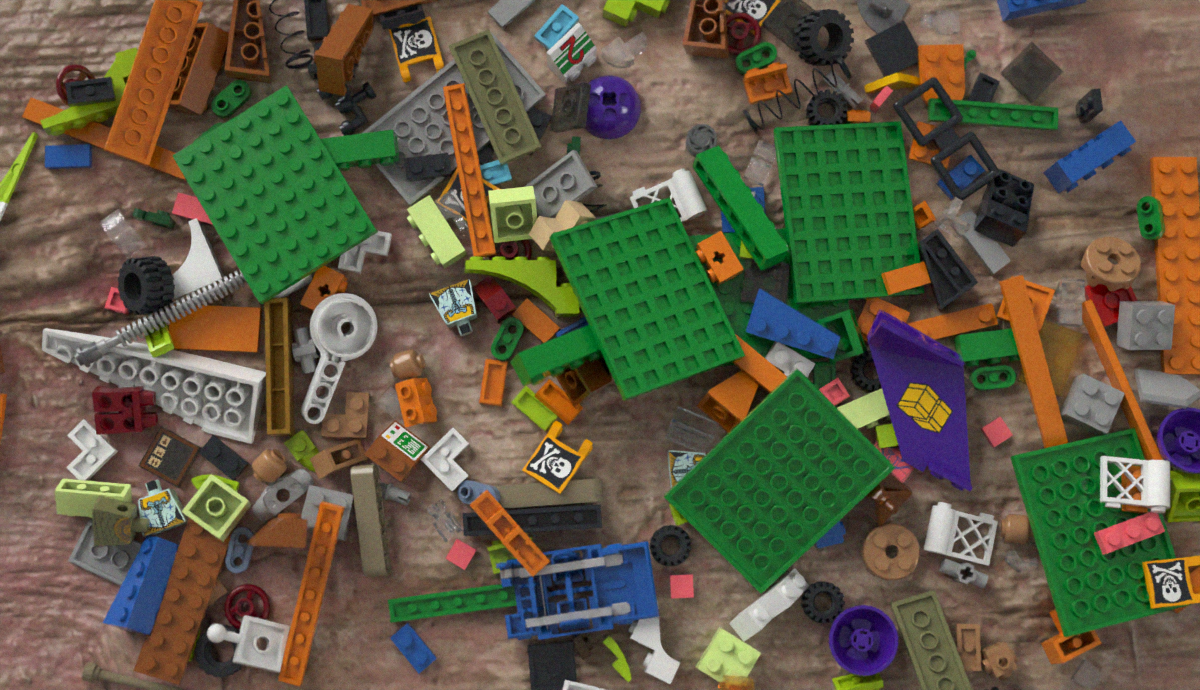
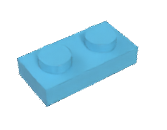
M562 4L534 35V39L549 50L579 21V17Z
M497 160L480 165L482 178L494 186L512 180L507 163L501 166Z

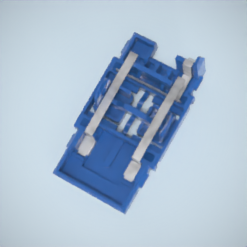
M648 541L621 545V543L607 545V548H602V544L542 552L547 558L548 555L552 554V557H550L551 565L548 563L533 577L517 559L496 564V568L500 569L502 587L514 586L518 613L505 615L508 639H530L534 635H538V640L614 629L615 623L624 625L631 624L635 620L659 617ZM582 550L583 560H581L580 553L574 551ZM584 568L586 581L592 580V586L573 588V583L584 581ZM551 573L553 581L557 586L566 585L565 590L547 592V587L552 586ZM593 590L594 596L589 597L590 610H588L587 600L585 598L574 599V593ZM567 594V601L558 602V615H556L555 602L549 603L548 597ZM590 618H592L593 628L585 629L590 628ZM558 623H559V626H560L561 630L564 631L565 633H559Z

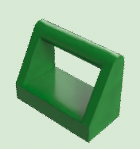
M853 308L816 321L828 328L826 322L840 317L843 318L853 351L839 356L835 353L834 359L829 358L830 363L867 351Z

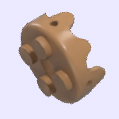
M1102 237L1094 240L1087 247L1081 261V267L1086 272V280L1090 286L1103 284L1109 291H1116L1120 288L1128 289L1140 272L1141 261L1137 251L1126 241L1115 237ZM1107 258H1112L1116 260L1117 264H1111V262L1108 261Z
M885 523L870 529L864 536L860 552L866 570L871 575L890 581L900 580L911 574L920 558L919 543L914 534L905 526L895 523ZM889 545H893L897 549V555L892 559L887 557L885 553Z

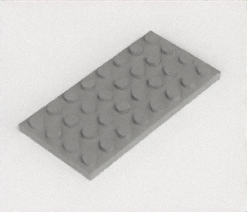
M491 32L527 113L532 107H535L546 98V93ZM454 59L363 132L369 133L393 129L397 134L400 161H396L393 165L389 166L374 165L410 207L447 177L407 182L404 158L449 153L451 174L457 169L443 87L464 83ZM466 88L478 153L490 143V140Z

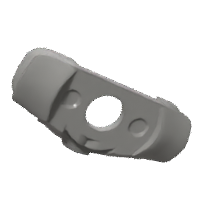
M298 469L291 474L287 473L280 476L273 483H268L269 485L261 493V497L253 506L256 517L265 522L308 490L309 485L314 484L310 474L304 469ZM287 489L290 493L289 500L286 502L279 501L276 496L278 490Z

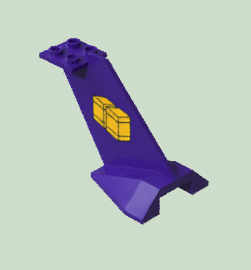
M879 309L867 334V339L903 461L924 472L928 465L929 470H931L930 473L941 480L946 478L952 481L951 485L961 491L963 489L971 491L963 367L965 362L962 356L900 319Z

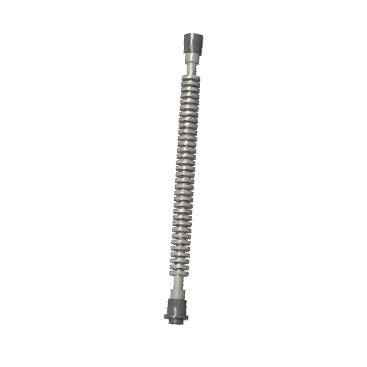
M236 270L234 271L235 277L230 273L228 274L229 280L227 276H224L225 282L220 278L218 279L219 285L214 281V287L208 284V290L204 286L202 287L203 292L200 289L197 290L198 295L192 292V298L188 294L186 295L187 300L184 297L180 298L182 303L176 300V306L172 302L170 303L171 308L168 305L164 306L166 311L160 308V314L156 310L154 311L155 316L150 313L148 314L150 319L144 316V322L138 319V324L135 321L132 322L133 327L130 324L126 325L128 330L122 327V333L119 329L116 330L117 335L106 341L103 339L97 343L94 341L82 348L80 346L76 347L77 353L74 356L80 366L85 365L88 368L91 366V363L103 358L102 355L110 352L111 348L121 343L125 347L127 346L126 341L129 344L133 343L131 338L137 341V335L141 339L144 337L142 333L147 336L149 335L148 330L151 333L154 332L153 327L159 330V324L163 328L165 327L164 322L167 325L171 324L169 319L175 322V316L179 320L181 319L180 314L183 317L187 316L185 311L191 314V308L195 312L197 311L196 306L199 309L203 308L201 303L207 306V300L211 304L213 303L212 298L217 301L219 300L217 295L223 298V292L227 296L229 295V289L233 293L235 292L233 287L239 290L238 285L240 284L243 288L245 287L243 282L247 283L243 274H239Z

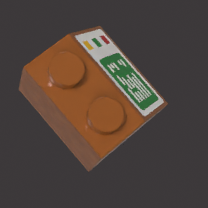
M394 420L376 438L365 455L397 480L404 483L431 447Z

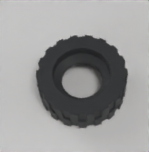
M223 625L226 631L240 633V630L234 626ZM208 629L205 633H202L201 638L197 640V647L195 649V659L199 663L201 670L203 669L206 674H211L213 677H226L241 670V667L244 665L233 663L237 643L230 642L233 645L234 653L229 661L217 662L211 654L214 642L210 641L207 636Z

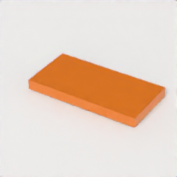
M202 305L203 308L201 309L196 306L197 311L195 312L191 308V314L185 311L187 315L185 317L180 314L181 319L179 320L175 316V322L169 319L171 323L169 324V333L175 350L259 353L261 308Z

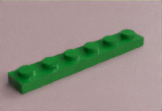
M930 98L928 100L927 122L944 123L952 117L940 99ZM952 100L963 116V120L958 124L1048 131L1058 129L1059 108Z
M502 584L388 600L390 623L517 605L514 586L502 587Z

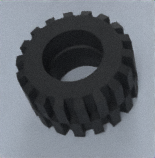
M831 9L811 11L809 14L802 16L803 20L797 22L799 27L794 29L793 33L796 34V37L793 38V43L796 42L795 51L800 52L798 56L800 59H805V63L812 64L813 66L830 65L832 57L836 58V55L840 54L845 59L848 56L846 52H851L852 47L850 43H854V38H851V34L854 31L853 28L850 29L849 25H851L850 20H845L846 16L843 13L839 14V11ZM822 26L825 27L829 35V42L825 49L820 46L818 41V33ZM832 60V64H838L836 60Z
M151 256L126 260L119 270L118 291L120 292L123 305L134 315L150 314L156 310L160 312V308L166 311L164 306H170L175 295L174 277L171 274L170 267L167 266V262L162 260L161 257Z

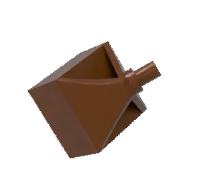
M603 356L593 362H590V360L584 361L582 366L574 370L567 368L564 370V373L556 377L574 407L594 397L612 382V374Z
M891 472L858 505L881 526L891 515L898 512V508L913 493L903 481Z

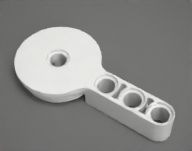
M349 293L331 295L317 305L311 316L310 335L313 343L320 351V360L300 410L302 417L311 424H317L323 420L344 368V361L363 355L369 350L376 338L378 325L375 312L364 299L357 295ZM344 322L350 323V330L347 333L341 332V326ZM332 364L334 366L333 373L328 376L325 375V367ZM319 386H325V394L316 396V389ZM311 407H317L316 416L308 417V410Z

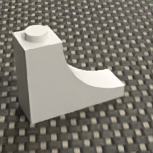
M197 218L188 221L192 237L190 251L183 265L173 274L175 295L172 301L174 302L179 300L181 303L180 298L182 297L187 300L186 295L188 294L192 298V292L198 295L197 290L200 289L203 292L202 287L204 286L208 290V284L214 287V281L219 285L218 279L220 278L225 282L224 274L203 224Z

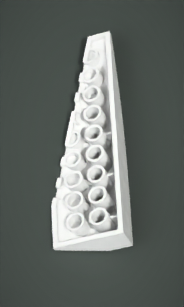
M48 328L43 329L42 351L66 363L72 362L78 365L80 370L86 373L90 371L100 376V380L118 385V388L143 386L144 390L155 391L156 405L162 407L163 411L169 414L174 413L184 418L183 421L202 427L201 430L207 433L250 444L253 443L266 396V372L176 350L168 351L153 358L148 345L136 342L129 344L128 341H126L127 346L124 347L121 343L111 348L110 352L102 355L103 358L91 363V366L87 368L85 365L80 366L74 356L77 353L76 347L80 346L82 348L94 341L97 343L103 339L106 341L110 338Z

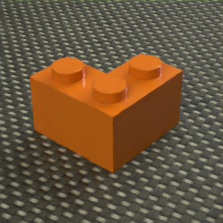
M1056 609L1049 612L1060 633L1041 643L1051 664L1065 663L1102 644L1095 630L1064 637Z

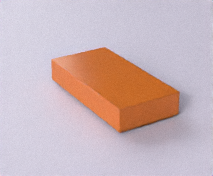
M924 262L881 274L888 296L931 283Z
M528 298L512 314L542 343L549 341L560 330V327Z
M485 359L479 404L502 407L508 362Z
M550 379L534 396L567 425L583 409L580 404L574 407L565 391Z

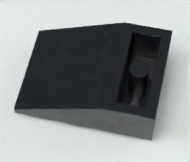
M999 169L1000 175L987 184L976 214L974 231L1014 247L1027 233L1034 184Z

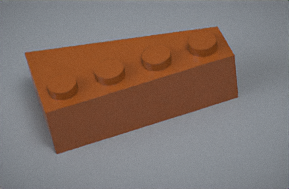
M260 0L233 1L225 62L227 78L271 83Z
M691 0L682 43L686 54L729 59L725 0Z
M348 4L344 11L340 12L337 22L331 26L328 36L324 37L319 50L315 51L314 63L317 66L319 91L345 96L347 91L345 83L346 81H351L354 75L352 72L354 63H359L362 48L366 47L374 28L372 8Z

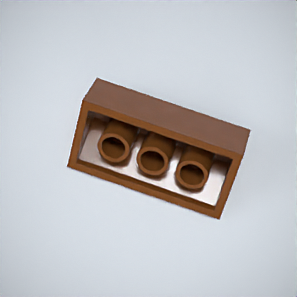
M209 22L196 24L168 107L169 109L188 115H202L206 110L209 94L215 86L214 80L217 72L222 67V58L228 47V32Z
M278 514V518L269 520L246 540V545L306 548L308 519H301L302 514Z

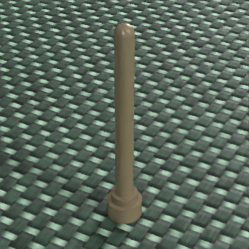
M91 662L86 663L82 673V680L87 682L100 679L143 690H186L104 671L101 667H98V664Z

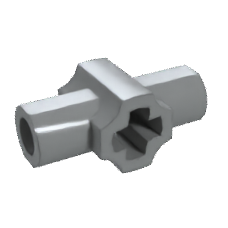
M308 327L295 329L293 331L296 343H292L295 361L301 363L303 374L315 372L317 368L315 358H319V351L312 339H310Z
M944 558L940 565L939 571L953 576L955 582L961 584L970 583L980 588H984L987 584L988 575L974 570V566L969 563L959 564ZM960 570L968 572L967 577H962L963 575L960 574Z

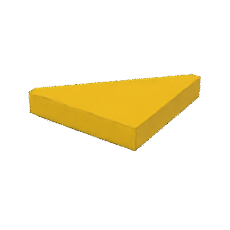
M897 72L866 84L864 89L865 93L881 92L885 86L895 90L920 86L919 78L916 76Z

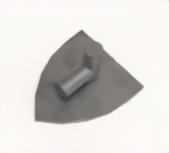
M856 0L863 20L877 34L900 23L910 5L904 0Z

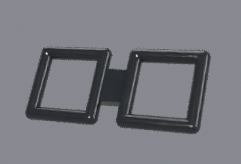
M936 77L930 78L894 102V110L918 145L924 147L933 141L939 150V153L934 155L930 162L956 201H963L1000 175V170L973 132H969L959 138L953 129L955 125L963 120V116ZM933 88L952 117L923 136L904 106ZM970 143L989 172L961 191L941 161Z

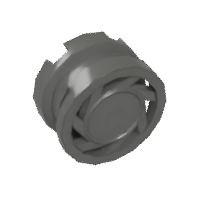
M698 124L693 126L689 130L685 142L686 148L690 152L689 154L696 157L697 154L715 147L717 134L709 125Z

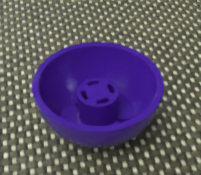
M604 75L591 80L581 90L576 106L577 116L583 128L593 136L601 139H617L632 131L638 123L641 115V101L636 89L627 80L618 76Z
M1187 407L1186 409L1174 410L1164 418L1157 433V445L1163 459L1169 461L1171 467L1184 473H1200V409Z
M859 605L846 609L834 620L829 633V646L834 659L842 668L856 675L868 676L881 672L892 662L898 648V634L894 623L883 611L872 606Z

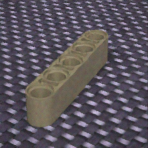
M376 464L353 466L351 468V482L363 572L366 578L389 576L391 573V560L379 470Z
M602 479L572 480L561 495L542 483L495 486L500 492L499 504L504 509L603 502Z

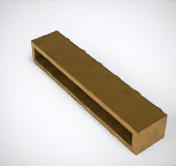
M272 298L265 302L267 435L272 437L295 435L294 364L292 351L293 316L292 301L288 298Z

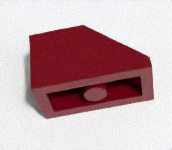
M488 276L472 288L498 324L516 311L513 302L492 276Z

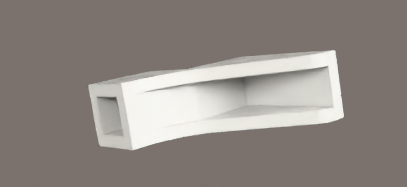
M794 568L758 600L740 612L729 624L740 638L746 641L762 630L772 618L789 608L809 587L808 583Z
M659 617L633 621L628 629V632L631 633L630 638L654 650L652 654L648 652L643 662V665L646 666L644 671L671 684L680 662L669 657L661 646Z

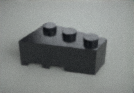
M936 229L918 243V249L931 281L930 285L938 310L944 308L978 283L939 229Z

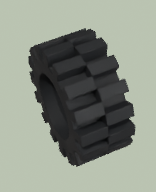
M826 89L825 92L819 91L818 99L812 96L806 108V119L809 118L808 123L814 126L842 124L848 111V107H845L847 104L846 100H842L843 96L841 94L837 96L836 91L830 93V89ZM830 104L835 110L834 116L828 119L823 118L819 114V106Z
M868 350L855 358L851 365L850 373H852V381L855 380L857 387L860 386L863 391L873 392L882 387L879 377L877 379H869L864 374V366L867 363H874L871 350Z
M675 525L663 526L655 531L651 537L649 545L651 555L658 563L664 566H677L689 557L691 540L687 532L681 527ZM667 537H674L679 542V550L673 555H668L662 550V541Z
M819 581L810 584L801 598L803 612L809 619L815 622L831 623L844 610L843 605H845V601H843V593L839 591L838 587L829 582ZM820 593H825L831 598V606L826 611H819L815 607L814 600Z

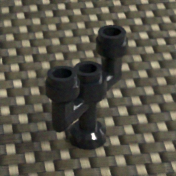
M368 81L363 84V90L352 96L345 83L347 88L345 96L338 98V101L335 103L341 115L353 111L356 116L353 120H345L338 126L344 136L353 135L356 129L369 122L360 106L356 105V103L367 97L369 99L377 97ZM319 87L316 89L322 100L329 99L333 95L332 93L319 91Z

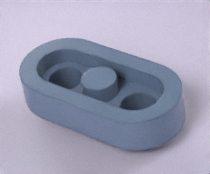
M466 480L458 487V497L463 503H472L486 489L498 502L500 501V492L495 486Z
M240 527L231 534L225 564L227 569L233 573H242L250 565L254 546L246 545V542L241 543L240 541L242 535H246L248 540L254 534L249 528ZM238 557L242 559L240 566L235 564V560Z

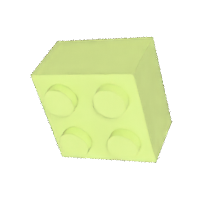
M533 186L488 191L494 243L532 239L529 233L537 220Z
M211 474L182 512L224 542L252 504Z
M719 627L695 667L729 689L740 690L761 653Z

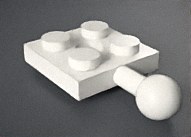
M246 615L243 616L239 634L226 631L225 627L221 624H214L208 629L207 636L214 643H219L223 640L237 643L233 663L278 673L281 670L290 626ZM258 638H264L267 642V647L264 651L257 648L256 642Z

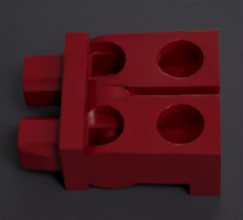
M97 386L92 392L94 412H96L94 415L96 435L143 432L145 428L158 424L157 412H146L145 406L156 404L155 391L144 390L143 386L136 388Z

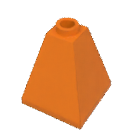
M741 370L711 388L698 403L697 407L729 433L747 416L759 384Z

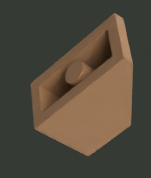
M356 439L324 449L310 458L318 479H322L368 460V457L365 455L360 439Z

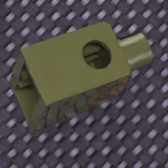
M99 496L92 508L94 546L129 545L133 542L137 532L147 533L149 531L150 520L137 518V506L133 503Z

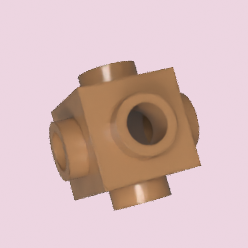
M1000 641L981 649L983 657L981 664L984 671L990 674V676L1004 679L1012 675L1011 671L1017 669L1015 664L1017 657L1014 651L1009 649L1006 642Z

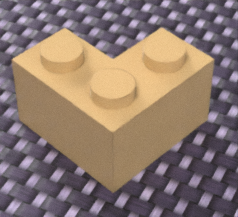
M565 200L555 218L539 216L529 235L542 250L556 252L549 238L551 234L594 221L596 217L581 202Z

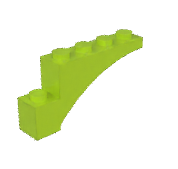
M607 0L603 8V17L627 27L629 21H634L638 10L659 19L662 12L666 13L670 1Z
M137 47L115 53L116 58L104 76L112 77L116 101L70 107L54 116L40 120L47 135H61L65 130L71 128L80 129L85 127L86 123L92 121L103 122L110 116L116 115L138 50Z
M470 257V260L465 262V273L483 274L512 282L542 300L555 312V317H577L580 314L579 302L571 284L562 283L560 287H557L556 260H550V257H537V260H528V257H515V260H506V257H493L492 260H483V257Z

